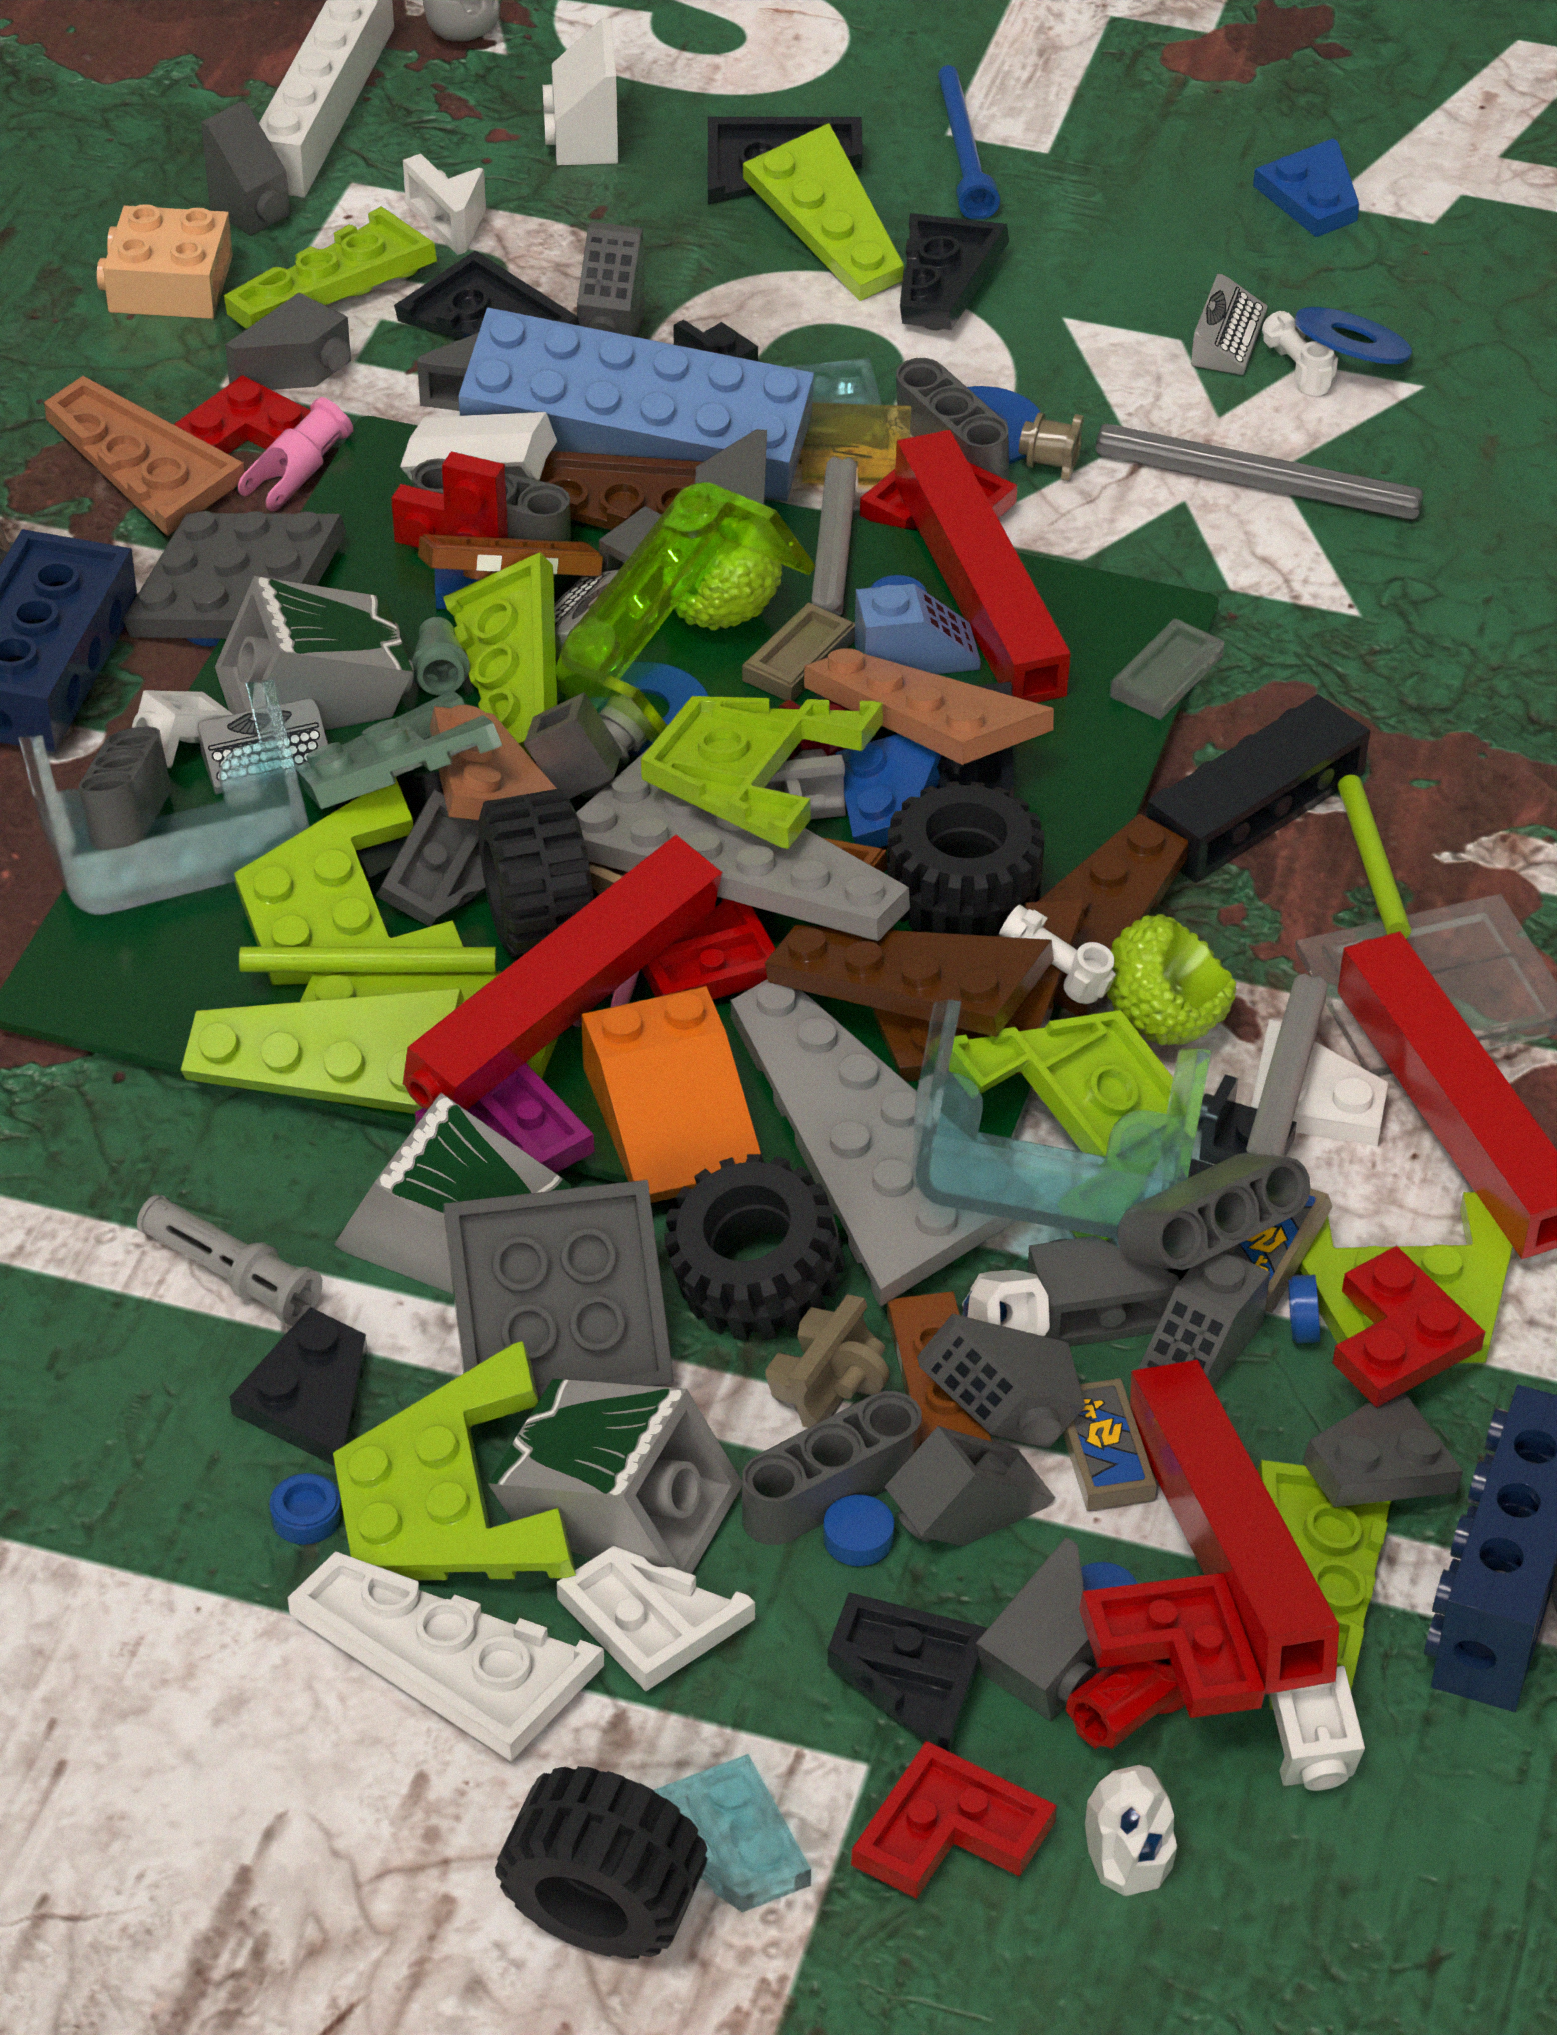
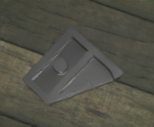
M434 789L380 886L376 897L431 927L485 893L486 888L478 835L479 820L448 817L444 795Z
M1405 1392L1377 1408L1369 1402L1309 1440L1303 1459V1464L1334 1507L1456 1493L1463 1474L1462 1468Z

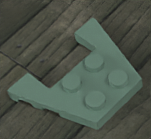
M452 690L395 719H388L368 727L362 732L363 735L343 745L335 742L313 750L306 755L308 762L295 769L306 793L320 809H324L393 785L396 782V776L424 765L429 771H433L450 765L453 762L451 756L477 746L481 754L503 745L494 723L484 715L431 737L430 723L434 706L453 708L457 705H465L462 697Z

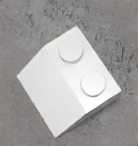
M601 18L552 63V84L542 85L545 145H556L557 166L618 163L617 89L612 18Z

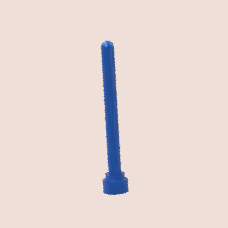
M946 65L940 69L938 78L963 177L956 189L959 208L962 214L969 219H986L992 216L1000 205L997 184L992 177L984 174L982 171L958 71L955 67Z

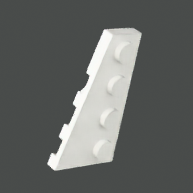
M336 1551L288 1597L289 1613L292 1617L511 1762L604 1666V1648L582 1640L575 1647L548 1637L546 1627L519 1618L516 1625L481 1613L480 1603L455 1594L452 1599L434 1596L419 1590V1583L416 1580Z

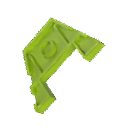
M692 696L641 757L642 780L772 844L789 849L811 820V798L766 789V785L802 739L863 751L883 724V703L860 701V711L830 710L829 700L807 699L800 709H770L769 698Z
M396 777L395 784L359 796L234 873L236 888L258 947H463L453 920L390 938L387 934L356 850L409 835L413 827V819ZM267 972L272 985L308 984L313 972Z
M1121 1010L1049 1021L1044 1028L1018 1031L1016 1027L1003 1028L997 1037L987 1036L968 1039L966 1034L953 1036L947 1039L936 1052L971 1099L1017 1072H1021L1100 1174L1098 1177L1066 1195L1055 1207V1210L1077 1238L1097 1236L1105 1241L1109 1239L1124 1213L1134 1204L1142 1189L1166 1159L1195 1118L1197 1107Z
M1463 1192L1460 1213L1467 1245L1437 1244L1433 1246L1398 1247L1486 1331L1482 1350L1458 1363H1486L1513 1246L1475 1192ZM1327 1216L1295 1274H1315L1319 1314L1337 1344L1374 1325L1342 1292L1344 1273L1393 1247L1335 1248L1332 1241L1329 1217Z
M523 1341L508 1346L333 1452L349 1550L352 1558L413 1580H447L449 1572H486L489 1579H515L517 1571H546L549 1578H568L576 1575L566 1525L559 1508L490 1528L471 1426L533 1408L538 1403L539 1398L530 1356Z

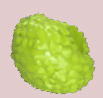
M722 509L720 512L713 510L707 515H697L694 519L685 521L683 526H680L676 532L675 540L672 542V551L669 553L670 562L666 570V587L664 591L667 594V604L673 607L678 617L684 618L688 625L697 624L702 628L708 627L710 630L715 631L720 626L726 629L730 625L737 626L741 622L749 621L752 617L762 613L764 607L776 594V587L781 583L782 558L779 556V546L776 544V538L773 534L769 533V529L764 526L763 521L752 513L745 514L743 511Z
M1157 914L1156 916L1146 915L1142 920L1133 922L1131 927L1123 929L1121 935L1113 941L1110 951L1114 956L1112 971L1116 975L1107 992V997L1112 1000L1114 1011L1121 1010L1138 1033L1145 1035L1147 1041L1155 1042L1161 1046L1166 1044H1188L1200 1037H1204L1217 1023L1226 1019L1232 1002L1235 1000L1237 992L1236 982L1232 978L1231 972L1222 967L1221 960L1215 958L1214 952L1209 949L1208 943L1206 941H1199L1196 933L1189 932L1187 927L1182 926L1181 923L1172 917H1166L1164 914Z

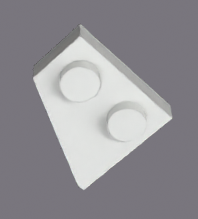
M1269 1019L1251 1104V1107L1258 1109L1282 1024L1276 1020ZM1314 1041L1293 1121L1297 1122L1296 1133L1378 1146L1388 1082Z
M612 1546L576 1569L575 1576L562 1578L557 1581V1599L645 1691L755 1620V1602L748 1595L736 1591L730 1600L696 1587V1576L673 1567L654 1566L645 1557L616 1546Z

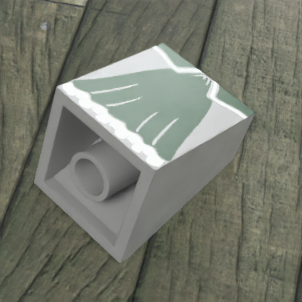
M254 576L215 665L228 709L232 714L313 698L318 706L324 731L391 718L402 695H406L411 689L414 677L413 664L411 660H408L400 638L399 626L393 620L385 597Z
M440 1093L376 1179L334 1245L347 1254L453 1294L443 1205L445 1203L570 1189L572 1185Z
M553 1378L490 1478L488 1485L512 1521L559 1508L566 1525L571 1551L593 1559L612 1546H616L645 1557L654 1566L673 1567L692 1574L742 1487V1480L688 1389Z

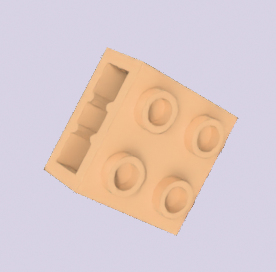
M147 204L123 206L117 227L111 226L109 228L107 258H100L97 266V285L99 290H106L108 312L214 319L233 256L229 212L209 211L205 208H157Z

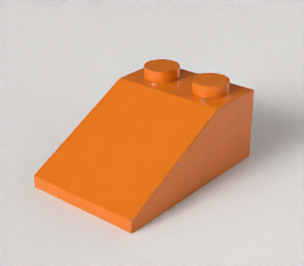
M706 986L581 1014L584 1071L628 1181L648 1180L651 1203L675 1198L684 1186L693 1189L697 1185L694 1176L705 1168L711 1174L720 1170L719 1161L733 1157L735 1164L746 1162L747 1154H761L728 1037Z

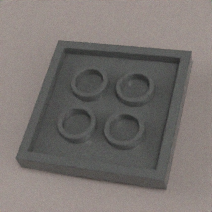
M208 511L186 513L123 618L129 637L227 639L254 576L317 586L347 533L341 514H315L308 511L297 514H264L259 511L248 513H211Z
M648 1180L453 1202L443 1205L463 1374L508 1346L523 1341L530 1356L539 1400L553 1378L656 1387L673 1385L674 1378Z

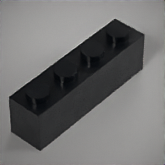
M1317 694L1298 707L1286 710L1279 719L1257 733L1245 736L1236 746L1219 757L1202 763L1195 772L1170 788H1163L1148 801L1146 809L1147 818L1189 841L1187 860L1179 872L1194 883H1198L1338 792V783L1344 776H1363L1370 729Z

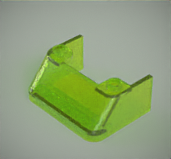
M701 482L688 486L675 497L566 638L556 664L557 687L568 700L585 692L598 714L606 706L619 710L643 730L646 739L655 742L668 725L638 688L619 679L727 540L745 547L750 551L806 575L811 574L816 567L775 509L712 483Z

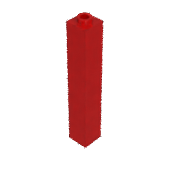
M951 430L897 440L894 484L965 620L970 623L973 636L997 682H1012L1014 697L1034 703L1067 696L1071 652Z
M677 834L674 835L410 1044L407 1048L402 1084L406 1086L411 1098L422 1108L429 1109L439 1094L442 1093L463 1109L468 1110L582 1017L581 1014L590 1011L711 913L715 907L723 872Z
M1401 931L1375 939L1363 940L1357 944L1344 947L1337 993L1521 1259H1525L1556 1249L1557 1150Z
M1192 1360L1131 1370L1130 1406L1150 1467L1204 1575L1224 1573L1266 1690L1265 1695L1336 1682L1340 1625L1199 1361Z

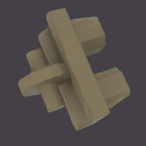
M847 1294L835 1312L810 1307L800 1321L797 1333L802 1352H805L803 1356L798 1357L777 1353L766 1368L765 1376L772 1397L796 1404L803 1427L810 1428L829 1418L843 1398H852L855 1392L865 1395L879 1393L890 1378L889 1368L881 1357L885 1351V1346L868 1330L864 1322L863 1313L867 1308V1304L863 1297Z

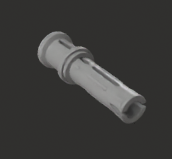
M156 1194L150 1197L143 1204L138 1214L137 1228L145 1235L149 1234L184 1254L189 1259L227 1278L234 1295L246 1301L259 1300L275 1309L277 1318L290 1326H293L310 1307L315 1308L320 1298L323 1279L319 1272L307 1266L299 1269L279 1258L276 1248L264 1242L248 1245L217 1228L214 1224L174 1204L163 1195Z

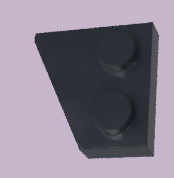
M310 1307L230 1395L232 1415L335 1466L333 1452L347 1444L351 1419H355L359 1398L358 1382L363 1377L368 1352L366 1334Z
M849 1592L828 1647L827 1666L923 1742L928 1741L950 1752L980 1666L976 1642L988 1628Z

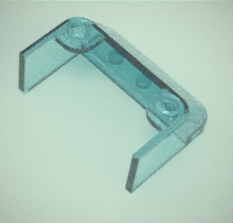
M273 679L245 682L260 742L238 747L231 751L223 760L219 779L225 801L157 817L142 841L125 848L100 850L91 846L79 790L65 789L56 791L42 735L29 734L19 737L43 833L66 893L76 907L90 914L103 915L235 882L234 873L309 827Z
M946 999L934 1002L916 1095L912 1175L918 1192L926 1200L941 1206L1118 1239L1119 1223L1128 1209L1188 1179L1212 1051L1200 1048L1179 1050L1167 1114L1147 1110H1138L1125 1114L1114 1124L1110 1132L1106 1156H1100L978 1132L983 1109L981 1094L977 1086L969 1078L961 1074L948 1072L961 1001Z

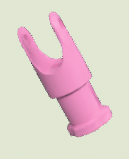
M324 397L315 399L310 405L311 412L295 429H286L242 475L238 483L240 495H250L265 480L278 476L283 477L271 489L266 498V508L269 511L274 512L280 509L323 464L322 456L339 439L348 438L354 431L349 417L329 399Z

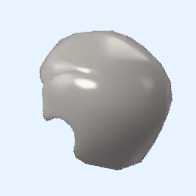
M423 0L425 16L430 29L439 37L452 42H468L487 34L495 27L501 16L499 0Z

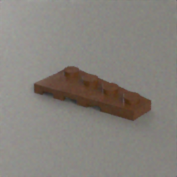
M551 451L546 458L539 481L557 485L568 492L571 520L613 530L646 506L683 526V490H695L696 466L703 462Z
M1139 813L1037 902L1083 899L1084 924L1081 932L1076 934L1072 947L1078 950L1085 943L1096 942L1111 950L1113 941L1121 935L1123 929L1131 927L1132 923L1136 920H1142L1144 916L1148 915L1151 908H1157L1187 860L1189 841ZM1067 974L1065 977H1061L1053 1002L1076 1016L1090 1015L1095 1007V1002L1082 1004L1072 1000L1064 990V981Z
M795 925L766 960L765 966L768 982L997 1037L1053 962L1054 957L1051 939L888 930L879 941L829 927Z

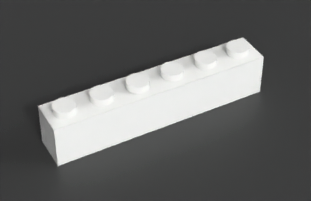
M327 0L261 118L259 124L287 172L288 195L304 198L307 195L394 30L392 0Z

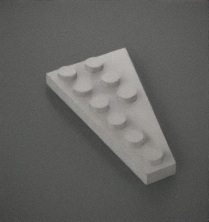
M646 751L576 812L584 838L588 861L629 872L677 834L723 872L717 897L879 941L910 909L909 887L806 828L803 829L789 849L781 848L642 780L641 757Z
M767 979L731 1000V1019L757 1070L764 1072L773 1090V1101L782 1117H787L795 1132V1143L816 1184L820 1183L823 1187L833 1214L838 1216L848 1235V1246L857 1264L862 1262L871 1280V1291L879 1307L1032 1212L1033 1193L802 990L768 982Z

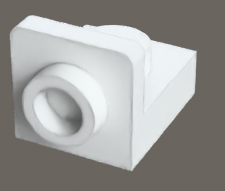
M144 690L138 714L133 720L132 728L149 726L160 730L167 768H171L179 740L188 743H200L199 723L233 714L204 692Z
M1344 1666L1337 1667L1336 1682L1270 1694L1285 1755L1279 1770L1283 1786L1304 1783L1305 1788L1308 1790H1326L1345 1783L1348 1777L1355 1774L1365 1746Z

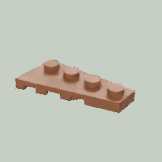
M85 376L80 377L44 402L46 420L167 536L177 530L186 513H196L205 510L237 487L240 478L245 473L244 463Z
M855 649L834 650L828 654L827 658L804 666V688L851 711H860V701L883 703L882 726L961 765L1053 731L1054 708L863 654Z

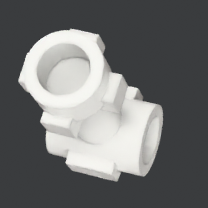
M1277 311L1271 314L1262 326L1263 341L1269 348L1275 347L1274 349L1281 356L1288 354L1296 362L1294 379L1298 383V388L1301 392L1310 396H1321L1328 393L1331 387V379L1336 376L1338 358L1334 354V350L1317 341L1307 343L1304 340L1306 334L1297 327L1295 319L1289 312Z
M1018 905L1004 922L998 936L1051 939L1054 957L1051 964L1067 974L1064 981L1066 994L1072 1000L1082 1004H1090L1098 1000L1099 997L1102 998L1110 989L1116 975L1112 971L1114 965L1112 952L1106 946L1096 942L1085 943L1077 950L1043 928L1047 917L1035 909L1033 911L1031 909L1027 910L1023 906Z

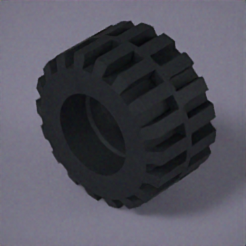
M958 781L947 782L945 787L940 789L930 786L921 790L920 798L910 796L902 802L901 811H895L890 820L887 848V875L909 887L910 909L900 919H910L909 927L918 932L928 930L932 933L997 936L1010 913L1018 905L1026 908V903L1037 902L1041 896L1045 835L1044 831L1041 830L1039 816L1037 813L1029 812V804L1022 798H1010V791L1000 787L989 789L985 788V783L971 782V785H959Z
M560 788L484 801L478 821V835L483 877L490 911L497 935L504 948L511 957L522 956L593 900L591 874L584 838L576 811Z
M747 1154L746 1162L735 1164L733 1157L719 1161L720 1170L711 1174L705 1168L694 1176L697 1185L693 1189L685 1186L676 1196L679 1209H669L666 1218L669 1233L664 1234L665 1247L683 1298L687 1300L689 1309L698 1320L705 1317L709 1329L720 1335L728 1326H730L734 1339L746 1341L749 1340L751 1332H760L762 1340L777 1338L776 1330L786 1326L793 1333L799 1330L801 1318L805 1316L810 1307L826 1309L823 1296L835 1297L840 1286L837 1274L844 1272L845 1259L841 1249L843 1245L827 1194L820 1183L814 1184L812 1174L802 1166L792 1171L789 1160L775 1156L771 1163H764L762 1154ZM759 1234H776L785 1237L776 1249L761 1258L749 1261H735L725 1258L727 1253L736 1244L748 1237Z
M578 1766L576 1770L568 1767L554 1768L551 1774L543 1773L532 1785L497 1858L498 1862L495 1866L496 1877L501 1881L500 1888L505 1896L515 1903L514 1907L549 1934L573 1946L608 1957L617 1956L624 1959H639L640 1956H656L660 1954L662 1949H668L673 1942L708 1861L705 1855L708 1849L705 1840L697 1834L699 1829L693 1821L679 1812L680 1808L670 1800L655 1793L653 1789L610 1771L603 1772L591 1767Z

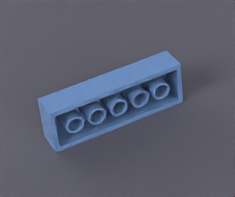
M487 307L459 392L460 416L546 412L557 439V443L551 451L701 462L708 460L755 429L767 430L765 497L788 502L812 415L814 373Z

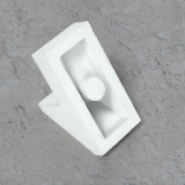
M422 154L404 159L403 172L406 204L457 255L466 253L486 210L484 169L477 168L448 179L442 170H437Z

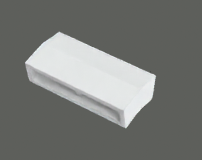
M546 412L424 417L409 439L400 467L412 482L413 470L420 463L430 459H446L449 453L453 451L505 464V473L539 481L546 458L557 443V439Z

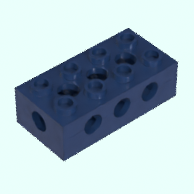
M25 529L20 531L0 565L1 743L50 752L57 751L125 627L123 618L137 596L132 548Z
M1519 1384L1516 1386L1509 1411L1497 1408L1494 1411L1485 1449L1493 1451L1495 1454L1487 1452L1484 1462L1478 1461L1467 1502L1476 1504L1478 1507L1470 1505L1467 1514H1461L1450 1552V1556L1454 1558L1451 1561L1449 1570L1443 1569L1432 1607V1612H1435L1424 1649L1425 1656L1436 1658L1431 1688L1515 1713L1551 1597L1554 1574L1557 1567V1395ZM1495 1570L1505 1571L1507 1573L1496 1572Z

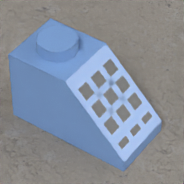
M884 585L875 588L856 589L854 642L856 650L863 654L933 674L980 670L981 661L970 623L917 585Z

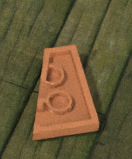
M457 705L453 708L434 706L430 723L431 737L484 715L494 723L503 746L481 754L477 746L451 756L452 764L438 768L448 817L479 820L484 801L557 789L494 714L485 713L483 710L470 705Z

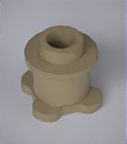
M1041 412L1037 414L1034 422L1025 421L1020 436L1018 452L1019 454L1027 455V467L1034 468L1036 463L1062 468L1061 480L1070 481L1075 464L1080 456L1084 415L1075 414L1072 424L1047 420L1045 413Z

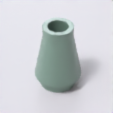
M432 617L424 621L419 628V639L411 661L414 668L413 679L421 688L433 695H443L452 690L456 691L468 676L470 670L469 659L454 634L452 624L448 620L441 617Z

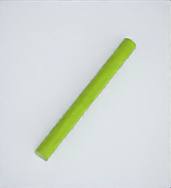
M1356 775L1344 776L1338 783V789L1386 935L1401 931L1407 939L1411 934V927L1361 779Z
M240 947L239 968L240 972L496 973V947Z

